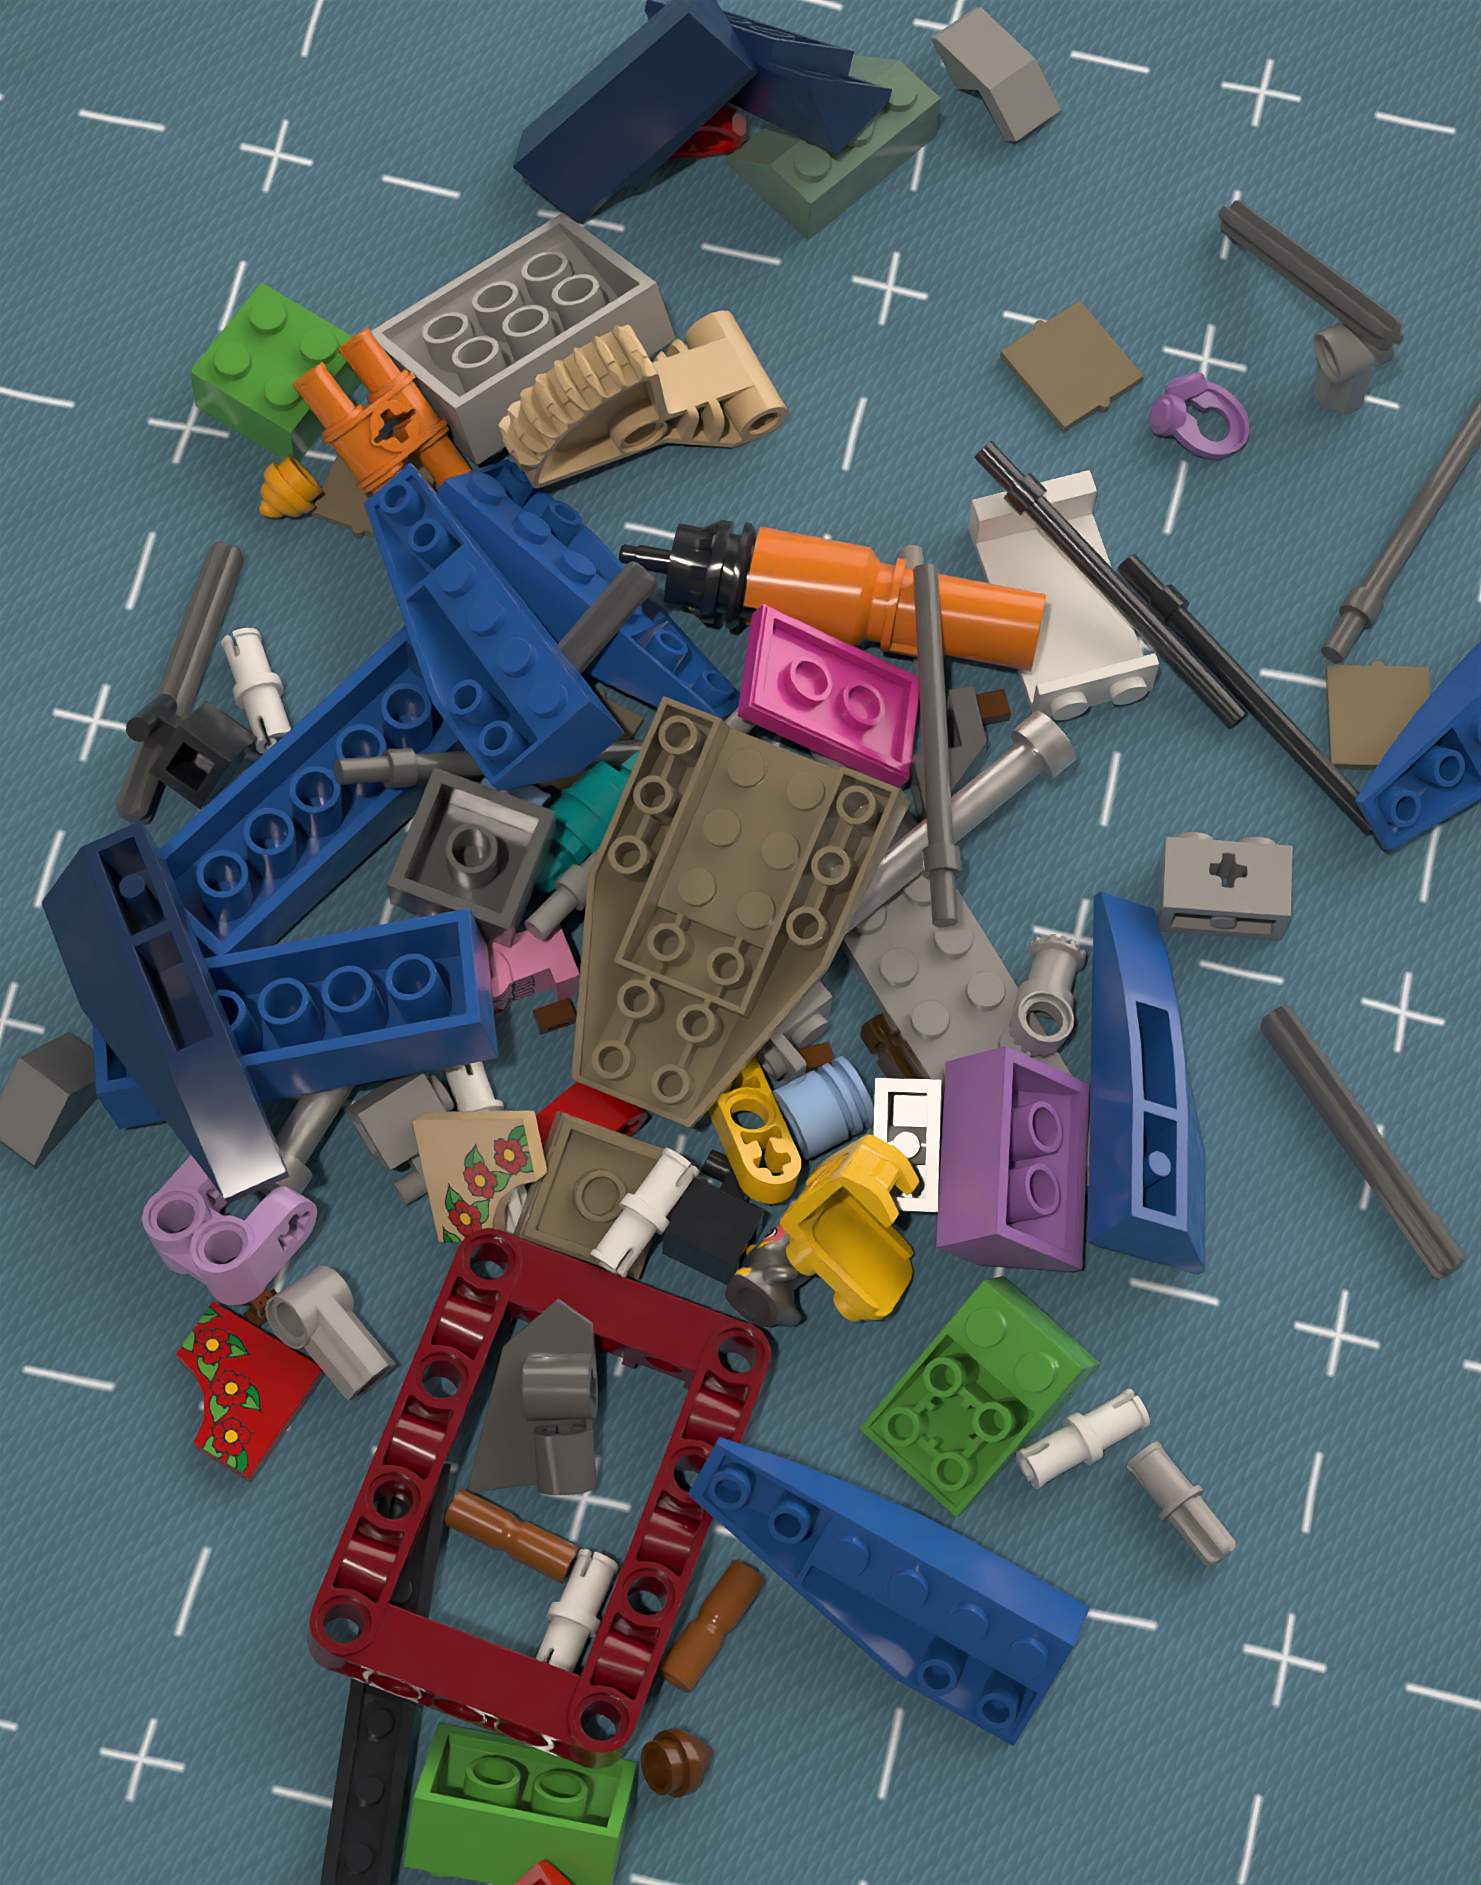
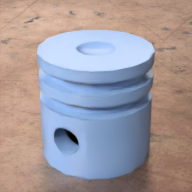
M843 1056L833 1059L832 1066L826 1063L818 1067V1073L810 1071L772 1091L797 1151L806 1160L847 1140L849 1133L856 1135L862 1132L863 1126L870 1128L874 1125V1106L856 1070Z

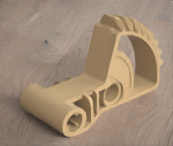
M721 310L710 313L696 321L684 336L686 345L682 340L675 339L669 346L667 354L665 355L661 351L655 357L653 363L650 361L630 325L622 327L615 325L611 332L601 337L594 335L590 343L581 348L574 347V352L563 360H555L554 367L547 373L538 374L535 378L536 383L532 387L521 391V400L509 406L507 409L509 415L503 417L498 425L503 436L502 441L510 455H512L519 470L526 474L533 488H540L663 443L734 448L761 438L777 429L787 418L788 409L733 315L729 311Z

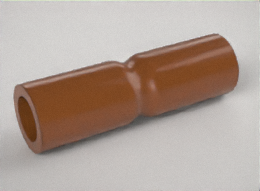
M462 1488L451 1502L443 1522L444 1525L493 1550L505 1551L511 1559L561 1584L570 1575L577 1561V1554L581 1549L530 1522L519 1521L512 1513Z
M732 1560L700 1606L698 1616L688 1623L657 1668L658 1674L677 1689L690 1693L722 1647L725 1635L730 1633L738 1624L764 1586L765 1580L749 1566L740 1561Z

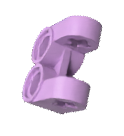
M190 1155L164 1186L148 1200L142 1215L144 1229L162 1262L169 1270L179 1274H190L204 1283L210 1294L221 1303L242 1305L253 1301L263 1293L268 1283L311 1234L317 1218L316 1205L290 1187L280 1186L272 1190L245 1221L235 1216H223L219 1212L227 1202L192 1155ZM237 1257L232 1262L224 1264L229 1259Z

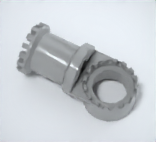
M1051 934L1050 939L1047 935H1041V938L1036 936L1034 941H1031L1029 955L1033 959L1028 981L1023 982L1019 986L1009 1022V1027H1011L1009 1033L1011 1037H1014L1013 1043L1016 1046L1020 1045L1022 1047L1020 1051L1024 1053L1026 1051L1031 1052L1030 1056L1036 1057L1037 1054H1040L1042 1058L1046 1057L1049 1053L1051 1055L1054 1054L1057 1049L1061 1048L1074 1026L1072 1009L1075 998L1071 993L1075 973L1084 967L1087 953L1085 950H1081L1080 944L1076 945V941L1073 939L1066 943V936L1061 935L1059 941L1056 938V934ZM1033 1011L1037 1016L1054 1018L1058 1027L1057 1033L1052 1036H1042L1033 1032L1026 1021V1013Z

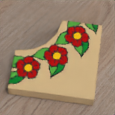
M535 1111L423 1112L412 1120L439 1242H462L466 1236L475 1230L493 1228L505 1232L504 1210L512 1190L518 1185L537 1181L548 1173Z

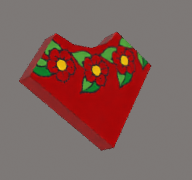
M212 1301L176 1353L178 1362L196 1378L204 1396V1420L194 1441L195 1449L251 1483L324 1376L323 1370L316 1363Z

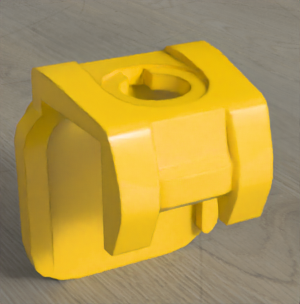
M870 1134L861 1137L818 1165L806 1181L807 1186L799 1198L789 1206L780 1220V1225L790 1235V1243L786 1247V1255L791 1265L803 1275L812 1276L815 1273L818 1274L834 1290L833 1301L838 1311L846 1319L853 1322L882 1320L892 1312L911 1281L913 1273L909 1258L914 1255V1252L907 1241L891 1226L899 1212L889 1192L896 1185L908 1196L918 1185L919 1179L909 1160L902 1152Z

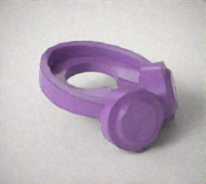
M1191 372L1172 379L1164 387L1166 394L1161 395L1152 407L1150 427L1155 434L1166 437L1172 435L1187 450L1206 459L1219 460L1234 455L1246 443L1250 433L1249 419L1242 404L1225 388L1206 381L1203 373ZM1185 401L1191 402L1201 411L1212 409L1219 412L1227 423L1225 438L1218 442L1204 438L1198 429L1197 420L1187 413Z

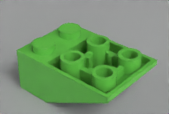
M1004 1276L983 1280L859 1429L957 1518L1016 1458V1452L1025 1448L1062 1410L1101 1363Z

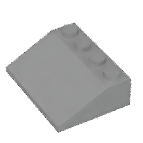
M564 213L551 219L371 331L399 371L406 369L408 373L412 372L415 375L412 381L440 419L445 417L448 420L447 426L450 429L446 432V435L456 448L477 465L487 458L501 453L506 448L502 441L503 436L498 424L503 417L509 415L507 410L509 406L521 400V391L532 387L536 383L535 378L538 374H544L554 367L555 360H563L572 354L574 347L581 348L593 340L594 335L601 337L611 332L615 325L620 327L630 325L649 359L655 352L676 339L657 283Z

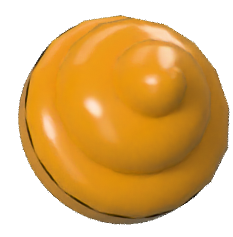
M288 455L280 464L273 461L263 473L265 482L260 489L263 501L259 506V512L262 516L270 518H280L284 515L299 517L302 514H308L316 507L314 499L323 490L310 472L295 458Z

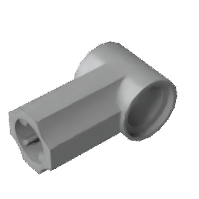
M1343 322L1316 332L1313 336V346L1320 369L1313 393L1323 409L1331 408L1337 410L1342 415L1360 409L1374 368L1390 362L1394 358L1393 344L1387 351L1378 350Z
M318 1266L268 1299L265 1305L266 1317L275 1335L285 1345L293 1349L304 1347L347 1401L356 1400L370 1391L381 1379L388 1375L395 1366V1363L353 1313V1296L344 1279L328 1266Z

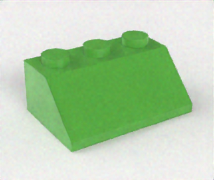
M438 1723L413 1798L403 1867L423 1870L436 1877L446 1878L453 1876L492 1885H513L537 1862L546 1859L572 1885H612L637 1762L620 1759L610 1767L601 1769L586 1768L502 1735Z

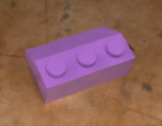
M1006 1046L946 1061L936 1248L978 1265L1071 1272L1082 1270L1090 1084Z

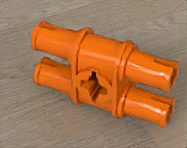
M369 327L358 332L337 349L370 392L366 397L369 401L364 406L361 404L354 406L323 362L292 383L294 389L297 390L325 428L321 432L324 437L322 439L324 444L330 443L358 480L356 483L358 490L362 489L365 493L371 491L375 494L401 471L405 464L402 460L407 456L411 458L416 455L439 487H441L446 479L473 471L446 435V432L450 429L447 426L448 420L445 417L440 419L412 381L415 375L412 372L408 373L406 369L399 371L371 333ZM396 419L397 423L391 427L392 431L387 435V440L383 439L375 443L374 438L379 435V430L383 428L384 422L388 423Z

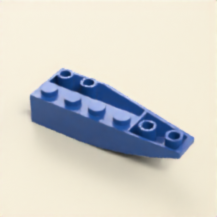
M508 459L446 479L437 492L557 644L625 567L600 538L581 522L582 519L574 508L561 501H556L541 487L533 488L526 474L519 470L516 463ZM651 595L645 599L584 670L598 680L656 707H659L663 696L719 717L724 721L739 707L740 694L733 687L732 683L718 671Z
M409 463L364 503L432 704L496 790L501 791L577 775L625 733L532 610L414 465Z
M1481 641L1448 674L1415 713L1383 756L1355 800L1384 849L1392 850L1481 799Z
M1099 892L1094 896L1088 1243L1198 1275L1205 1271L1206 1152L1183 1048L1178 1003L1167 951L1153 908Z
M721 1437L716 1442L688 1493L693 1500L893 1678L1012 1746L1017 1742L1074 1648L1090 1609L1085 1604L974 1541L910 1509L825 1473Z

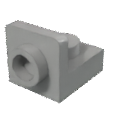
M820 981L817 982L756 1053L760 1066L774 1080L782 1077L786 1083H789L804 1075L807 1064L792 1045L796 1043L799 1048L808 1046L819 1038L829 1026L827 1019L830 1016L833 996Z

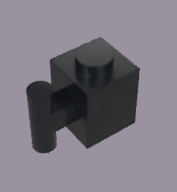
M160 694L127 722L126 732L134 741L142 742L150 737L164 747L149 773L201 809L228 784L257 737L207 701L184 720L175 714L177 712L175 699L168 694Z
M712 1149L705 1160L701 1173L722 1182V1185L718 1189L698 1178H693L684 1195H681L666 1216L670 1223L663 1233L662 1254L728 1286L737 1270L743 1268L747 1260L746 1248L750 1245H755L761 1234L764 1211L746 1202L748 1196L740 1188L728 1157Z

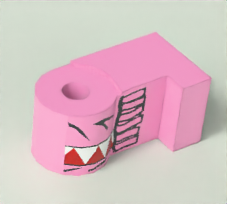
M560 924L544 940L537 939L528 930L516 934L511 948L495 942L487 944L494 1018L504 1013L512 1002L551 988L557 1001L578 997L580 973Z

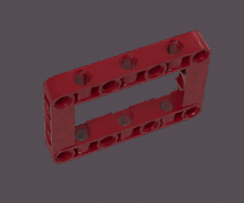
M484 1228L475 1230L466 1236L454 1256L312 1607L307 1643L309 1652L314 1660L328 1671L363 1682L586 1768L601 1769L610 1767L620 1760L628 1748L713 1516L688 1495L689 1492L679 1488L674 1480V1475L685 1470L694 1471L699 1474L719 1437L741 1443L770 1364L771 1348L766 1336L760 1329L750 1323L739 1321L507 1234L502 1230ZM478 1261H492L500 1266L504 1274L497 1279H481L474 1274L470 1266ZM557 1299H560L593 1323L595 1348L623 1358L622 1365L634 1369L637 1363L685 1381L683 1388L688 1389L687 1396L581 1676L390 1604L401 1570L409 1562L429 1512L452 1444H456L483 1376L486 1359L498 1327H502L504 1321L511 1323L513 1317L530 1323ZM730 1352L737 1353L748 1361L751 1369L739 1374L730 1372L722 1366L719 1356ZM443 1377L455 1385L457 1392L446 1398L433 1397L424 1389L423 1383L430 1378ZM394 1496L405 1501L410 1511L402 1518L388 1519L376 1511L374 1504L382 1497ZM638 1591L650 1592L661 1602L662 1610L657 1614L649 1616L639 1614L630 1606L628 1596ZM345 1618L356 1623L361 1634L352 1642L338 1643L327 1636L324 1632V1627L333 1619ZM589 1715H603L614 1724L616 1735L609 1740H594L583 1731L580 1721Z

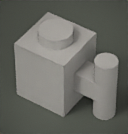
M421 1072L391 1079L345 1108L344 1111L377 1165L391 1170L404 1161H408L413 1171L392 1184L397 1195L406 1206L428 1192L412 1120L423 1112H448L454 1108V1104L447 1090L435 1075L426 1078L425 1074Z

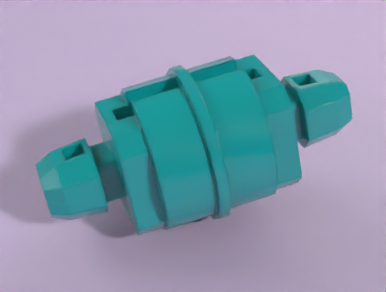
M640 751L634 753L619 766L621 768L620 772L601 760L591 770H586L570 788L565 787L561 791V797L549 808V810L556 812L557 832L535 889L542 894L554 890V883L573 864L581 866L600 847Z

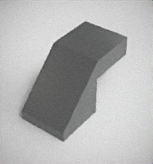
M974 686L950 689L948 692L946 718L952 748L948 749L951 797L975 778L983 764L987 741ZM923 753L912 755L909 776L918 824L926 819Z

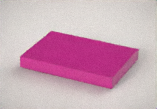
M765 604L758 608L751 618L737 716L897 788L907 782L910 776L920 692L919 677Z

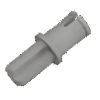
M1159 1441L1147 1446L1128 1462V1465L1125 1467L1126 1470L1135 1477L1161 1510L1158 1517L1162 1523L1170 1521L1204 1565L1208 1567L1216 1565L1231 1554L1236 1547L1235 1540L1200 1497L1204 1492L1203 1488L1200 1485L1193 1487L1164 1451Z

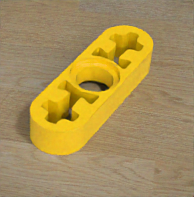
M755 1055L736 1077L734 1090L730 1091L731 1083L708 1109V1113L742 1191L757 1202L775 1204L787 1200L793 1194L801 1169V1158ZM738 1111H750L757 1114L765 1125L758 1129H745L737 1125L732 1120L731 1115ZM766 1148L763 1158L768 1168H759L762 1150ZM771 1173H780V1176H772Z

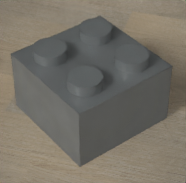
M434 767L387 883L390 904L422 916L470 908L484 939L511 948L557 832L556 812Z

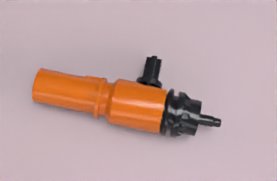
M722 519L703 528L679 523L672 550L646 545L632 546L627 544L622 545L620 548L619 561L621 564H628L634 561L647 571L666 574L664 603L688 607L702 622L714 624L718 613L726 615L725 628L734 629L740 624L742 618H745L744 624L751 625L752 614L765 604L854 647L867 640L881 643L880 651L918 657L913 569L906 568V559L897 558L896 565L885 564L879 561L871 547L767 527H760L757 536L756 529L749 522H745L742 535L734 534V523ZM938 574L943 655L1031 672L1046 594Z

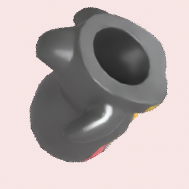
M780 1224L773 1227L759 1244L750 1245L746 1248V1267L737 1270L725 1290V1297L729 1304L749 1322L760 1327L773 1325L793 1326L798 1324L802 1315L794 1304V1289L801 1286L811 1277L798 1272L789 1262L786 1255V1247L790 1243V1235Z

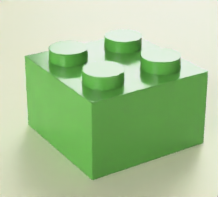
M261 282L191 369L190 376L195 405L200 410L284 460L290 455L300 462L325 428L297 390L294 389L292 383L323 362L344 393L350 398L361 384V380L337 349L352 338V336Z

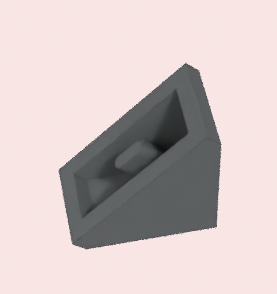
M67 1032L19 1057L0 1096V1143L34 1169L39 1167L98 1099L95 1088L94 1050L70 1032Z

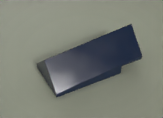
M671 0L523 130L513 168L572 220L583 224L622 185L634 189L640 187L759 71L716 0Z
M647 0L645 12L648 20L669 2ZM722 10L759 71L728 101L729 103L837 155L889 102L892 92L891 88L849 75L854 51Z

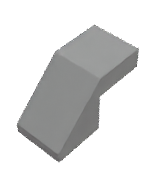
M975 7L931 37L956 88L980 91L1005 141H1018L1061 111L1036 59L982 7Z

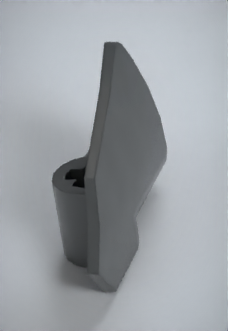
M560 1299L554 1301L502 1348L468 1489L472 1493L537 1485L538 1492L542 1494L573 1495L585 1493L597 1487L592 1419L596 1418L598 1386L593 1323Z

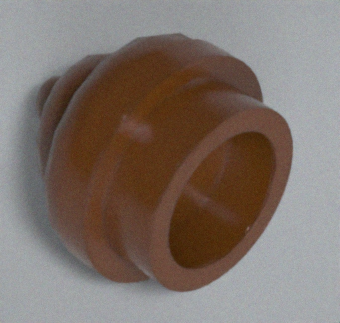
M670 1728L660 1731L654 1736L653 1741L646 1743L642 1749L641 1767L644 1778L649 1787L658 1795L668 1794L674 1798L690 1795L696 1792L703 1783L704 1774L710 1767L713 1750L698 1737L681 1729Z

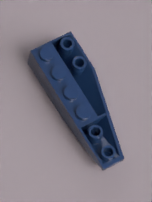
M142 820L82 846L41 902L81 1009L228 1204L290 1177L161 850Z

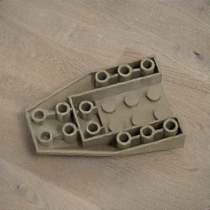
M663 696L588 874L571 1079L692 1129L827 972L911 802L900 788L841 765L839 770L821 764L732 729L719 717Z

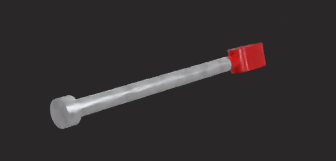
M1035 711L1011 731V739L1014 746L951 797L954 844L1037 775L1047 780H1052L1076 760V753L1069 739L1044 713ZM924 819L886 851L846 934L923 871L922 849L928 846L927 819ZM575 1082L535 1115L542 1149H544L557 1111L632 1137L639 1130L647 1118V1114L642 1108L580 1082Z

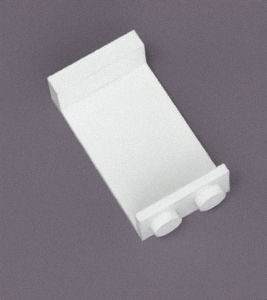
M1090 470L1040 482L1048 490L1044 494L1047 500L1111 566L1092 514L1097 489ZM1006 491L973 499L968 530L986 582L1046 594L1032 671L1017 669L1032 714L1035 711H1040L1048 717L1053 716L1055 720H1067L1084 713L1090 706L1109 701L1116 705L1129 704L1141 699L1148 691L1153 690L1159 667L1156 654L1143 656L1133 626L1026 513L1020 516L1004 499V496L1007 494Z

